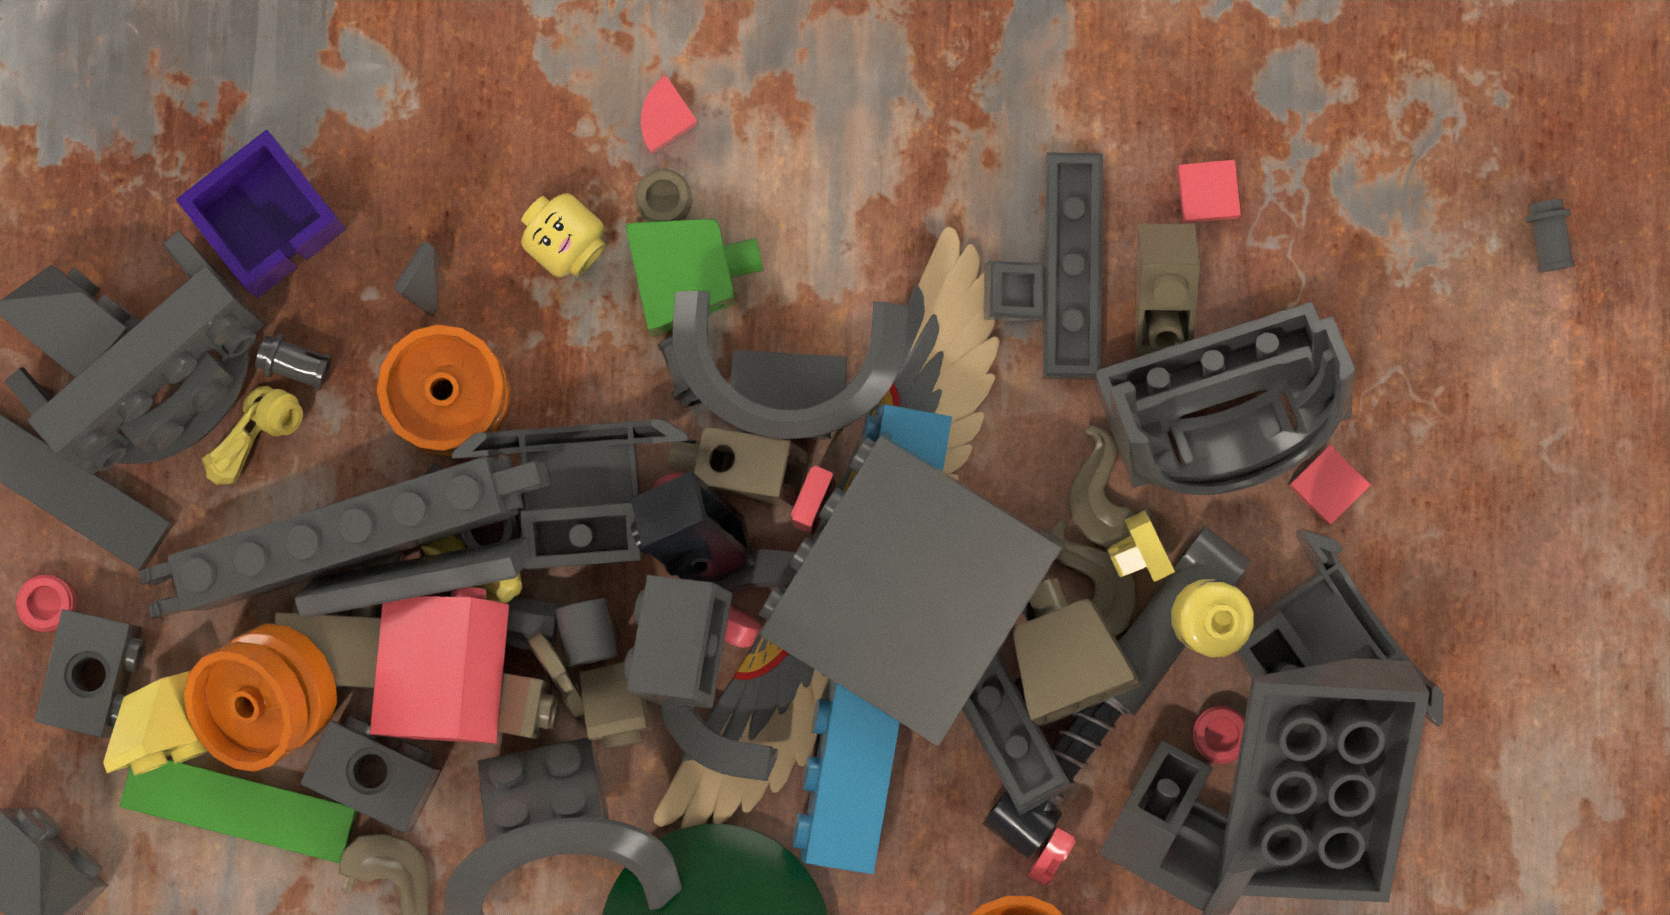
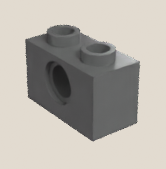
M62 609L34 722L97 737L111 738L123 697L127 696L125 693L130 673L138 672L144 657L145 640L139 638L142 627ZM97 659L105 667L106 678L99 689L90 691L83 683L82 673L90 661Z
M350 715L345 724L339 721H329L300 784L401 832H412L441 771L440 768L428 763L432 753L402 739L397 748L376 739L378 735L370 734L371 724ZM373 754L380 756L387 765V777L376 788L367 786L360 776L362 762Z

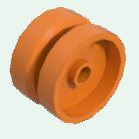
M434 325L412 331L393 345L380 367L377 385V395L382 415L395 433L409 444L432 456L452 458V452L474 433L501 431L509 417L512 391L507 370L483 340L463 328ZM450 381L453 385L452 395L446 400L435 399V393L444 391L445 382Z
M269 623L244 632L234 638L229 644L219 647L202 657L189 672L184 691L187 718L202 745L213 757L230 767L254 772L273 766L290 755L295 748L301 747L317 737L327 727L329 721H332L337 703L335 677L324 654L302 633L286 625Z

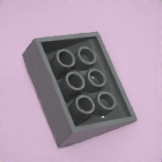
M1351 658L1252 677L1216 888L1237 851L1240 849L1244 852L1240 861L1252 858L1260 860L1242 896L1389 902L1430 693L1411 661Z

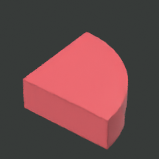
M667 75L663 76L651 88L646 96L641 112L642 135L651 155L698 125L696 118Z
M1054 826L1026 877L1042 886L1051 883L1060 863L1066 860L1076 842L1074 840L1075 837Z

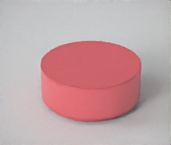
M39 575L29 579L19 590L16 599L17 613L22 622L29 628L41 632H56L62 609L77 612L78 607L77 595L73 587L64 579L52 575Z
M730 605L724 642L741 648L753 646L760 632L761 624L749 614Z
M1227 706L1211 707L1201 712L1195 719L1191 729V740L1196 752L1203 759L1212 763L1223 764L1237 760L1245 721L1244 716L1237 710Z

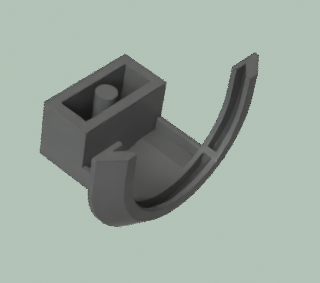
M709 291L675 292L673 345L682 375L692 392L709 410L724 421L740 428L742 433L781 439H831V432L843 431V427L857 421L880 402L894 383L901 368L906 345L908 306L873 301L872 330L868 353L858 374L847 387V357L733 350L731 383L729 385L716 367L709 347Z
M665 419L474 433L452 452V458L520 453L521 465L533 461L545 462L551 485L523 494L524 510L520 511L522 538H527L532 555L526 563L525 569L639 561L644 558V554L636 545L631 531V524L636 522L631 498L640 495L636 444L688 441L689 434Z
M1303 528L1296 531V536L1316 573L1254 616V627L1249 640L1234 653L1251 678L1351 658L1411 661L1378 619L1347 573L1337 554L1343 551L1337 540ZM1412 662L1430 692L1425 718L1439 727L1443 724L1444 694L1439 686L1429 680Z
M753 549L754 565L713 583L647 575L645 590L639 593L635 604V620L638 624L635 647L629 650L625 660L624 673L628 682L627 691L658 704L664 723L676 743L699 764L724 775L767 781L777 760L778 749L767 745L734 741L721 736L702 719L695 706L713 708L732 596L753 588H775L778 585L783 589H787L797 573L795 569L789 566L796 552Z
M588 737L477 761L486 843L471 852L450 876L445 890V910L447 915H484L482 906L485 897L494 884L503 876L528 862L563 854L599 856L626 867L641 882L650 910L662 908L682 890L673 856L659 839L638 827L609 820L604 779L593 742L588 740Z
M1162 740L1124 805L1099 854L1167 891L1176 898L1203 911L1201 915H1230L1258 867L1260 860L1252 858L1240 861L1244 852L1239 849L1216 888L1228 816L1197 799L1213 768Z

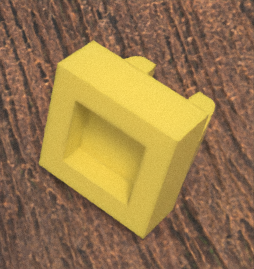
M1144 510L1125 519L1124 521L1131 536L1107 549L1119 577L1126 576L1145 567L1148 568L1154 582L1174 573L1171 562L1146 511Z

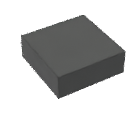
M991 260L985 263L984 320L1035 323L1044 320V264Z

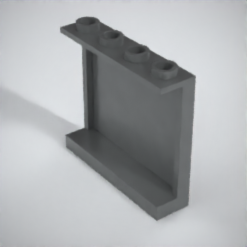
M884 432L877 442L867 437L849 465V468L858 472L846 492L836 487L826 502L819 517L827 521V524L816 541L806 536L793 556L789 566L795 569L797 573L786 590L777 585L765 602L759 615L768 621L759 635L939 746L1062 549L1064 541L1045 529L1043 532L1035 529L891 440L893 435Z

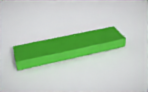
M167 759L168 763L166 765L134 776L131 767L129 769L119 805L121 808L339 864L341 853L349 846L358 811L339 802L182 762L174 764V761L171 759Z

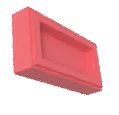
M816 465L814 468H810L790 515L794 528L813 535L820 520L819 514L828 501L835 485L834 473Z

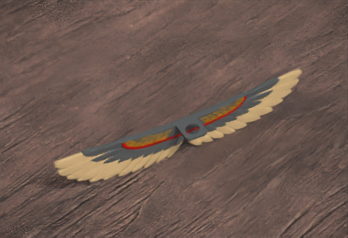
M947 227L942 231L918 286L914 287L908 304L906 345L901 368L889 391L870 410L869 415L875 416L876 408L886 404L952 416L943 472L958 480L959 476L951 473L962 467L972 451V446L967 443L973 440L981 428L984 413L978 412L974 414V412L986 398L994 383L995 375L986 373L997 355L1000 340L998 337L988 339L995 320H984V273L976 279L980 268V256L972 244L967 245L960 256V240L955 229ZM862 433L838 487L845 492L857 473L849 468V465L861 447ZM821 519L812 537L814 541L818 539L827 521ZM760 635L705 722L714 731L727 739L767 745L778 749L777 760L768 780L761 781L724 775L704 767L685 753L682 757L683 762L654 813V823L662 827L673 823L685 813L681 823L682 829L705 824L714 812L713 824H722L733 815L741 802L742 810L750 812L763 797L769 784L773 793L779 792L788 781L795 762L797 761V764L803 767L807 757L814 750L817 737L816 733H812L815 705L818 699L826 700L830 678L822 676V673Z

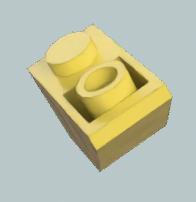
M190 671L161 678L123 697L103 761L107 773L131 767L134 776L166 765L168 762L165 756L171 755L174 764L207 752V749L197 739L186 714L184 691Z

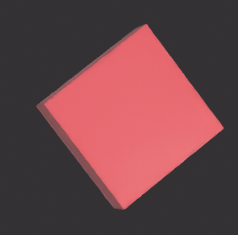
M1235 160L1178 165L1177 176L1182 224L1239 219L1241 213Z
M1329 445L1288 487L1327 526H1330L1371 484Z

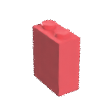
M473 587L451 590V597H442V592L383 603L370 734L405 739L496 744L509 604L486 600L487 590Z

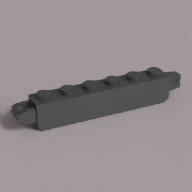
M485 456L168 555V562L138 571L142 585H157L173 578L178 594L176 597L163 598L149 605L151 619H157L184 611H205L219 608L514 517L519 514L518 509L524 507L521 494L551 485L545 462L533 461L513 467L510 456L501 458Z

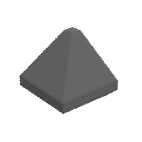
M425 242L424 244L421 243L394 286L401 297L433 317L438 309L440 254L431 244Z

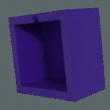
M267 129L176 199L242 286L257 299L298 268L291 259L299 253L308 260L347 230L282 145Z

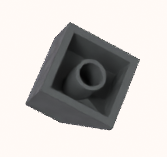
M50 265L0 300V316L75 378L141 322L130 311L118 302H114L105 294L97 300L94 296L101 288L75 267L68 274H65L58 268Z
M27 807L0 808V911L4 915H82L109 886L98 875L103 868L94 857L81 847L77 846L72 851L57 836L61 831V827L52 817L38 807H35L32 811Z

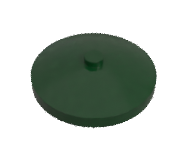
M712 823L685 827L659 838L673 856L682 890L662 908L650 910L641 882L625 867L616 879L607 897L602 914L827 915V909L815 880L802 862L785 846L773 838L747 827Z

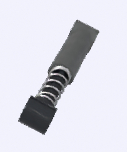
M1206 526L1202 528L1173 567L1175 572L1167 577L1126 634L1118 641L1139 676L1142 686L1074 713V721L1069 728L1059 731L1060 740L1051 750L1071 787H1075L1073 779L1080 769L1089 768L1086 761L1095 749H1103L1101 741L1110 730L1117 731L1114 724L1121 715L1128 716V713L1134 716L1137 714L1186 647L1177 638L1172 627L1171 610L1177 595L1187 585L1200 579H1216L1234 586L1251 562L1249 558ZM1005 791L991 809L982 825L1029 859L1060 819L1062 812L1057 808H1059L1061 802H1064V795L1061 793L1020 815L1009 794Z

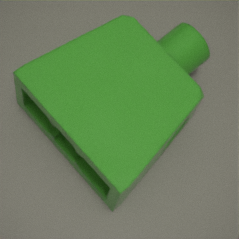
M718 220L640 222L625 225L647 328L651 337L673 330L675 292L709 291V315L736 304L731 278L764 271L757 238L723 245Z

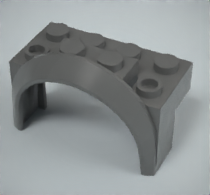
M179 230L163 243V247L190 279L64 389L52 397L23 367L16 370L4 381L32 414L27 421L54 453L91 475L98 470L105 471L116 463L144 464L169 458L185 451L207 436L222 421L233 406L243 386L249 364L250 347L256 340L257 336L255 333L264 324L197 246ZM213 349L222 355L220 360L218 361L208 351ZM187 377L170 398L145 413L153 403L151 397L168 382L174 384ZM119 429H121L127 437H123L122 435H120L118 433Z
M1309 302L1094 372L1096 391L1132 487L1150 484L1185 494L1215 495L1246 489L1269 481L1296 467L1319 450L1332 436L1340 422L1351 418L1352 392L1356 370L1333 316L1319 320L1313 303ZM1257 391H1266L1247 402L1220 412L1180 419L1188 413ZM1279 393L1286 395L1298 422L1296 430L1293 429ZM1168 431H1170V435L1172 437L1173 443L1175 445V448L1177 450V453L1182 464L1178 463L1175 452L1173 450V447L1167 434Z

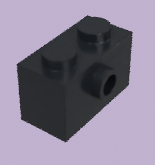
M692 471L631 498L636 522L631 524V531L636 545L643 554H650L662 563L671 576L677 575L681 579L713 583L755 564L744 516Z

